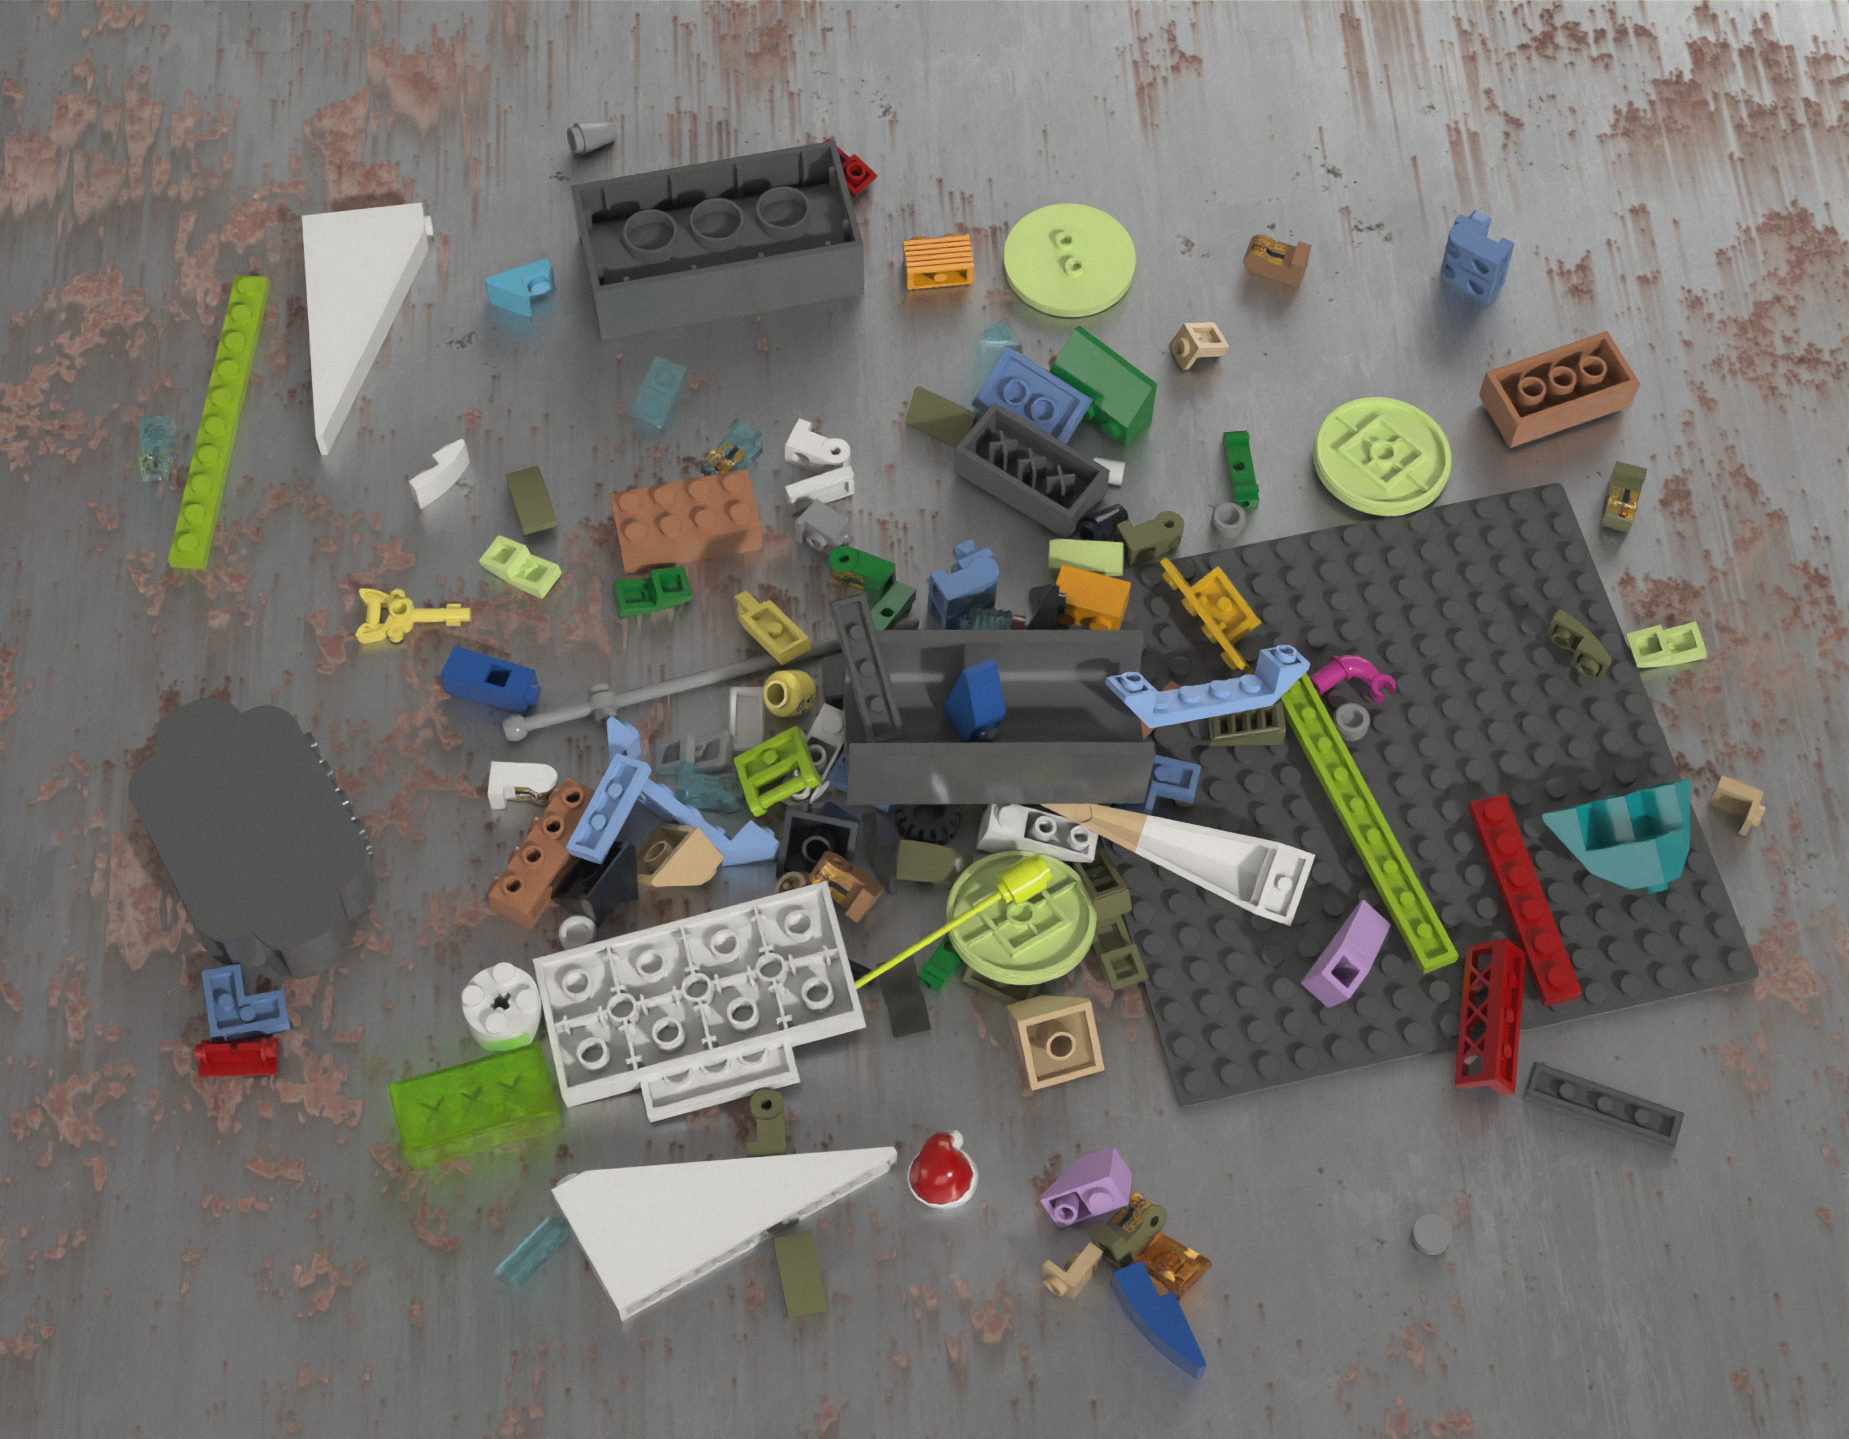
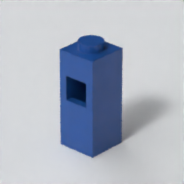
M455 645L440 675L445 693L509 713H518L523 717H526L531 705L535 706L541 693V686L538 685L534 669Z

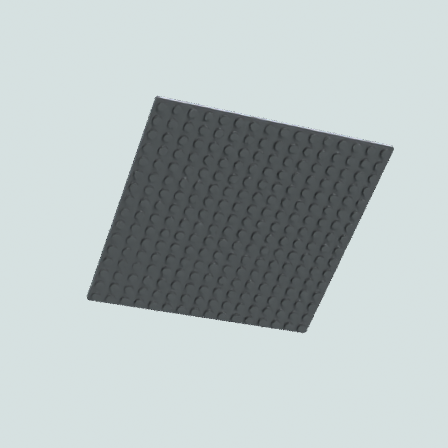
M1552 483L1422 509L1405 515L1387 516L1169 560L1176 566L1190 587L1219 566L1262 622L1234 644L1253 670L1250 675H1255L1260 650L1284 644L1294 647L1297 652L1310 662L1309 670L1306 671L1308 677L1330 663V658L1334 655H1355L1368 660L1380 674L1389 675L1394 679L1396 690L1393 696L1390 695L1387 689L1378 688L1385 696L1382 704L1371 700L1369 696L1370 686L1361 678L1354 676L1348 681L1341 680L1319 697L1332 720L1337 708L1346 703L1361 705L1369 713L1370 724L1365 736L1356 741L1342 740L1459 955L1456 962L1422 975L1285 715L1286 732L1283 745L1210 746L1208 718L1156 727L1144 739V742H1154L1155 755L1202 766L1193 804L1156 796L1152 816L1280 842L1315 855L1292 924L1288 926L1254 914L1099 835L1102 847H1104L1129 889L1132 910L1123 914L1130 940L1132 944H1136L1148 975V980L1143 981V985L1178 1103L1181 1107H1195L1458 1048L1467 945L1507 938L1521 949L1468 811L1470 802L1505 794L1582 991L1578 999L1543 1007L1525 961L1520 1034L1756 980L1759 970L1691 802L1690 849L1681 877L1668 882L1669 889L1654 893H1646L1645 887L1630 890L1591 874L1543 821L1542 814L1558 808L1593 802L1595 799L1620 793L1625 795L1640 790V788L1682 780L1565 489L1561 484ZM1160 562L1123 569V575L1110 576L1131 582L1129 602L1120 630H1142L1144 643L1140 674L1157 691L1161 692L1171 680L1182 687L1211 683L1214 680L1222 681L1239 678L1246 675L1239 668L1233 671L1220 655L1225 651L1218 641L1213 644L1200 628L1205 624L1199 614L1193 617L1184 607L1181 600L1185 598V595L1179 588L1174 591L1161 575L1166 570ZM1051 584L1030 589L1029 601L1033 614ZM1559 609L1584 625L1600 641L1611 657L1612 662L1601 683L1579 673L1576 668L1570 665L1574 653L1568 649L1558 647L1551 639L1545 637L1551 621ZM1058 621L1056 629L1091 630L1074 624L1064 625ZM1250 720L1251 730L1257 729V720ZM1266 720V727H1272V720ZM1220 721L1221 734L1228 733L1227 721ZM1235 721L1236 732L1242 731V721ZM1113 803L1110 807L1115 808L1116 803ZM1365 900L1391 926L1370 971L1350 999L1327 1008L1301 982L1359 902ZM1492 953L1478 956L1477 970L1480 973L1491 963ZM1486 985L1475 995L1474 1005L1477 1008L1488 998L1489 988ZM1483 1020L1472 1030L1471 1040L1474 1043L1485 1033L1486 1023Z

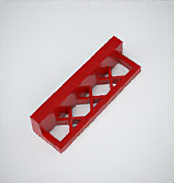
M1507 938L1470 944L1466 947L1454 1083L1459 1089L1489 1086L1501 1096L1515 1094L1526 953ZM1492 953L1491 963L1480 973L1477 970L1478 956ZM1486 985L1489 988L1488 998L1477 1008L1474 1005L1475 995ZM1483 1020L1486 1023L1485 1033L1474 1043L1471 1040L1472 1030ZM1480 1055L1483 1058L1482 1074L1468 1076L1470 1064Z

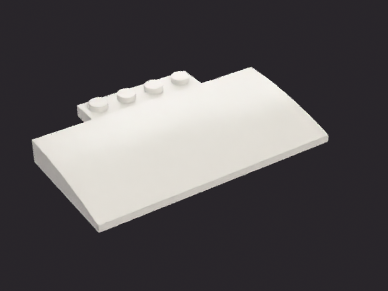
M827 881L533 959L561 1096L567 1108L641 1088L647 1116L651 1123L751 1096L762 1089H777L800 1082L792 1047L866 1027Z

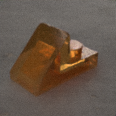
M1161 1232L1154 1237V1240L1133 1261L1134 1263L1143 1261L1149 1276L1163 1283L1168 1293L1174 1291L1178 1301L1213 1266L1206 1257Z

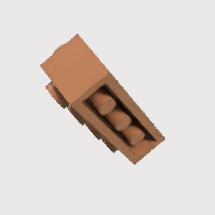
M567 777L560 788L556 787L551 792L547 801V808L541 817L536 816L528 829L527 838L521 846L517 845L512 850L507 868L501 876L497 875L492 880L488 888V897L493 912L531 931L550 902L551 896L564 881L579 858L571 855L565 847L595 793L594 790Z

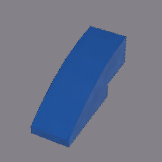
M1143 1261L1114 1271L1110 1285L1136 1328L1155 1349L1175 1366L1195 1379L1202 1377L1207 1364L1174 1291L1159 1297Z

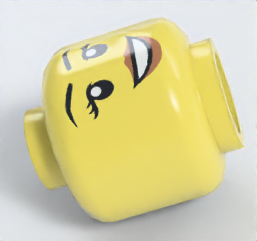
M800 670L777 671L768 677L763 687V700L767 709L779 717L802 716L808 713L814 706L817 697L813 679L807 673Z

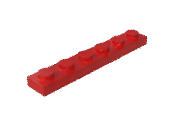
M1503 794L1470 802L1468 811L1521 950L1526 953L1525 961L1543 1007L1578 999L1582 993L1506 795Z

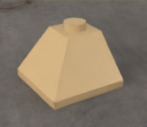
M660 822L636 849L638 884L653 887L702 885L716 874L717 866L723 861L724 857L699 827Z
M1041 995L1006 1005L1013 1041L1031 1091L1105 1070L1092 1004L1089 998Z

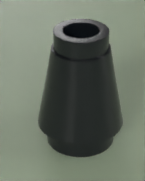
M1115 504L1083 517L1081 523L1077 526L1080 540L1108 541L1115 534L1116 525L1128 520V513L1122 505Z

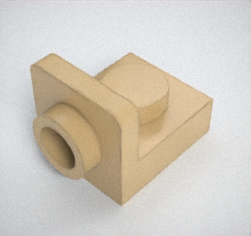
M1215 322L1183 323L1169 344V349L1182 370L1190 369L1198 357L1224 356L1230 348Z
M1091 1242L1082 1252L1076 1249L1064 1266L1067 1272L1046 1259L1041 1268V1277L1044 1279L1043 1284L1055 1295L1062 1297L1064 1294L1073 1301L1101 1265L1103 1251Z

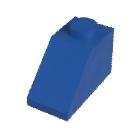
M994 659L962 671L942 708L964 743H971L978 739L980 742L991 739L999 732L998 727L1006 715L998 666Z

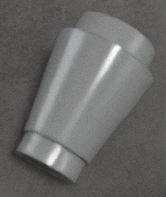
M613 121L574 123L573 127L567 129L568 144L574 154L581 153L585 155L618 139L617 128Z

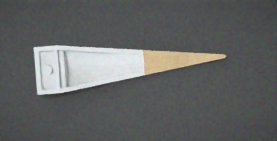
M1040 804L1254 914L1288 926L1292 924L1315 858L1314 854L1280 842L1098 804Z

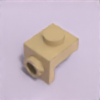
M1723 775L1715 786L1708 803L1742 816L1743 820L1738 832L1742 836H1746L1751 826H1759L1766 807L1760 805L1764 791L1749 786L1738 778H1728Z

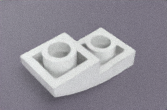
M462 438L452 444L442 446L436 453L432 454L435 467L423 470L415 478L409 480L413 500L420 509L444 494L459 479L470 462L466 443Z

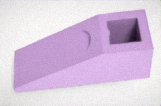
M1365 900L1360 901L1302 980L1301 984L1327 1008L1349 1000L1370 971L1391 924Z

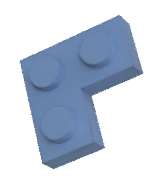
M1155 755L1144 803H1116L1115 808L1152 816L1156 796L1193 804L1202 765Z
M240 964L201 971L210 1035L213 1044L290 1030L284 989L246 996Z

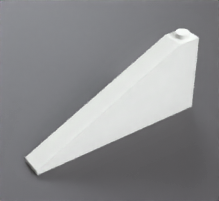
M422 202L302 215L315 436L321 455L329 454L429 250L428 236L434 235L431 215L425 216Z
M892 1146L586 1170L579 1175L573 1173L565 1176L556 1184L555 1188L551 1189L558 1210L622 1322L897 1167V1151Z

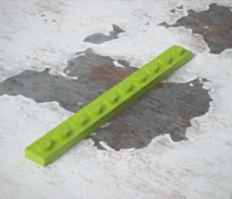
M235 275L169 553L168 561L171 567L206 570L271 286L268 277Z
M1305 672L1277 700L1283 701L1284 715L1422 975L1456 962L1459 956L1310 678Z

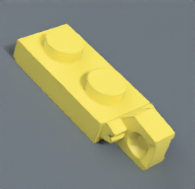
M747 590L734 596L737 601L738 620L742 627L781 665L811 650L809 637L771 600L759 603Z

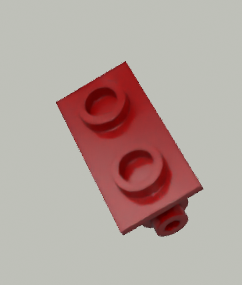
M245 1038L213 1044L212 1039L201 1040V1044H196L195 1058L199 1060L198 1077L277 1075L279 1038Z

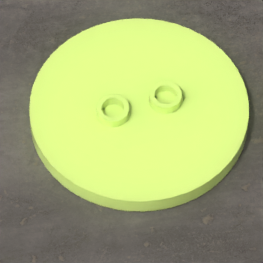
M1062 203L1039 208L1023 217L1012 228L1005 242L1003 267L1010 287L1020 299L1031 307L1054 316L1082 317L1101 312L1114 305L1124 296L1134 278L1136 252L1130 235L1115 218L1094 207Z
M1386 397L1354 399L1335 408L1322 421L1313 446L1315 469L1325 487L1348 506L1365 513L1380 516L1405 515L1429 505L1444 489L1452 465L1451 448L1440 426L1417 407Z
M1021 850L1002 851L988 855L971 864L960 874L950 890L946 906V924L997 892L995 884L999 882L998 873L1027 855L1032 857L1037 853ZM1038 853L1053 876V879L1047 883V888L1018 906L1012 901L1006 904L1001 898L947 932L958 955L972 969L998 982L1013 985H1035L1049 982L1065 975L1075 968L1086 956L1095 935L1097 913L1086 892L1081 877L1071 867L1052 856Z

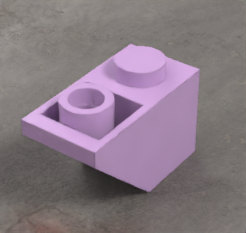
M1115 1146L1079 1158L1041 1194L1040 1201L1057 1227L1062 1228L1128 1205L1132 1173Z

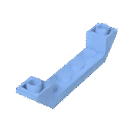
M1283 644L1274 648L1260 650L1255 675H1243L1239 678L1222 681L1214 680L1211 683L1182 686L1179 689L1162 692L1157 691L1139 672H1125L1122 675L1106 677L1105 684L1151 729L1272 706L1309 670L1310 662L1297 652L1294 647Z
M611 716L607 720L609 765L616 753L636 759L642 753L638 731L626 721L621 723ZM649 778L636 799L639 804L665 823L699 827L723 855L724 859L719 864L722 867L775 863L778 860V837L766 826L759 827L750 820L731 840L723 828L718 825L712 827L704 821L701 813L690 804L684 806L675 799L674 793L662 783L657 785Z

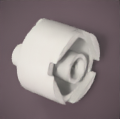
M507 962L498 963L475 975L462 992V1008L469 1031L475 1042L482 1048L492 1052L496 1050L513 1053L526 1048L538 1037L542 1028L543 1006L535 981L522 969L514 967Z

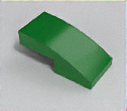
M685 567L652 569L647 578L614 580L612 584V592L619 618L668 609L688 602L692 598Z

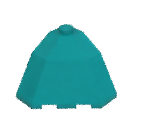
M1689 779L1652 785L1625 795L1620 793L1595 799L1593 802L1558 808L1542 814L1544 823L1591 874L1630 890L1645 887L1646 893L1659 892L1669 889L1668 882L1681 877L1690 849Z

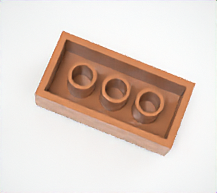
M1608 331L1487 371L1479 397L1509 448L1631 407L1640 382Z
M748 469L609 494L625 575L763 549L761 523Z

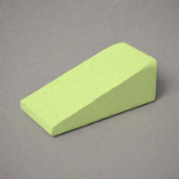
M1074 539L1049 540L1048 568L1054 582L1058 579L1062 564L1108 577L1123 575V542Z

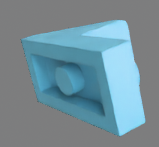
M548 258L484 278L487 296L491 304L530 318L532 317L529 296L540 295L556 288L553 268Z

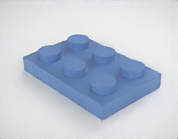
M1006 346L971 405L986 413L995 402L1067 444L1093 399L1013 348Z

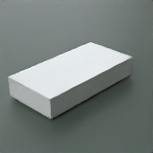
M847 465L785 486V504L789 514L806 510L816 498L823 503H828L854 494V472L851 466Z
M730 687L728 732L733 735V757H737L765 742L766 705L763 700V687Z

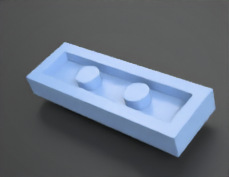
M618 753L615 754L565 847L571 855L600 865L603 864L652 771L648 763Z

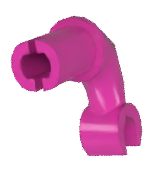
M1334 655L1330 658V663L1309 676L1319 696L1341 680L1348 681L1352 676L1361 678L1370 686L1369 696L1371 700L1378 704H1382L1385 698L1378 688L1387 689L1391 696L1394 695L1396 690V683L1391 676L1380 674L1368 660L1355 655Z

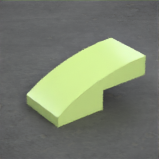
M500 535L496 537L479 560L480 565L491 573L541 599L545 597L562 574L558 564L529 553L526 545Z
M1696 621L1665 630L1662 629L1660 624L1626 634L1636 668L1670 666L1707 658V650Z

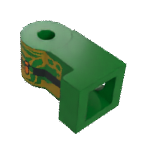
M839 546L833 549L829 555L830 578L833 583L841 587L852 586L868 594V603L876 605L896 580L894 563L849 546Z

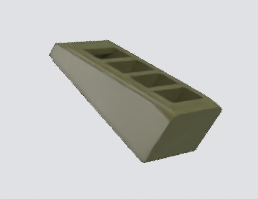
M1276 701L1272 706L1209 717L1210 746L1283 745L1286 732L1283 701ZM1250 720H1257V729L1251 730ZM1266 720H1272V727H1266ZM1220 721H1227L1228 733L1221 734ZM1235 721H1242V731L1236 732Z
M1104 847L1096 849L1092 863L1069 861L1071 868L1082 879L1099 922L1132 910L1129 889ZM1102 865V867L1085 872V870Z

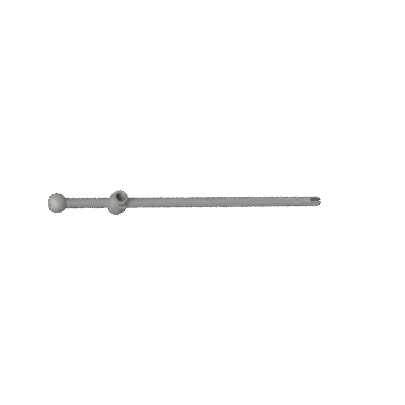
M915 616L900 619L892 630H916L920 624L919 619ZM838 636L812 642L811 650L786 664L841 650ZM769 653L616 694L610 691L608 684H596L588 689L589 698L585 702L524 718L518 713H510L502 720V726L506 739L511 742H517L524 739L528 731L589 715L596 718L598 725H607V720L611 716L618 719L616 711L619 707L769 669L781 664Z

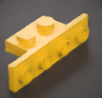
M1166 557L1161 559L1159 562L1166 570L1161 574L1174 591L1179 588L1185 595V598L1181 600L1182 604L1193 617L1199 614L1205 623L1200 628L1213 644L1218 641L1225 651L1220 655L1233 671L1239 668L1246 675H1250L1253 670L1234 644L1262 622L1223 570L1217 566L1190 587L1173 563Z

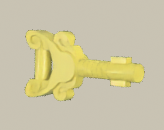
M370 588L359 589L361 601L367 608L366 623H363L356 632V639L362 644L380 641L386 637L392 642H400L404 637V633L412 630L414 622H446V626H461V622H471V608H462L461 604H447L446 608L415 609L413 602L406 598L405 592L401 589L391 591L390 595ZM381 608H387L390 614L386 622L380 624Z

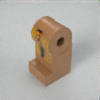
M1256 235L1250 240L1243 259V265L1254 274L1299 288L1308 265L1312 245L1299 241L1296 247L1279 241L1276 242L1265 235Z
M831 851L824 852L808 877L811 884L827 881L832 899L847 910L845 914L856 923L870 911L885 889L883 885L851 861L848 862L840 855Z

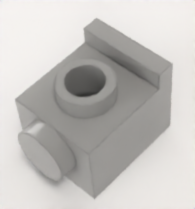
M816 498L795 521L796 541L802 544L806 539L812 548L819 552L824 551L830 555L833 549L839 546H849L851 541L850 520Z

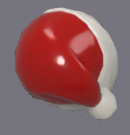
M941 1131L930 1136L908 1168L907 1182L912 1194L918 1201L930 1208L942 1211L957 1208L971 1199L976 1191L979 1179L978 1170L973 1159L961 1149L964 1141L963 1135L959 1131Z

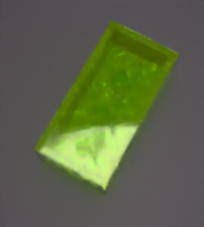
M540 1042L387 1084L404 1156L411 1172L563 1128Z

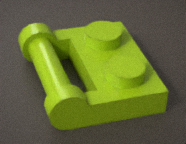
M797 725L733 758L748 806L755 817L768 812V807L806 787L813 789L822 784L804 732ZM800 768V775L760 794L759 789Z

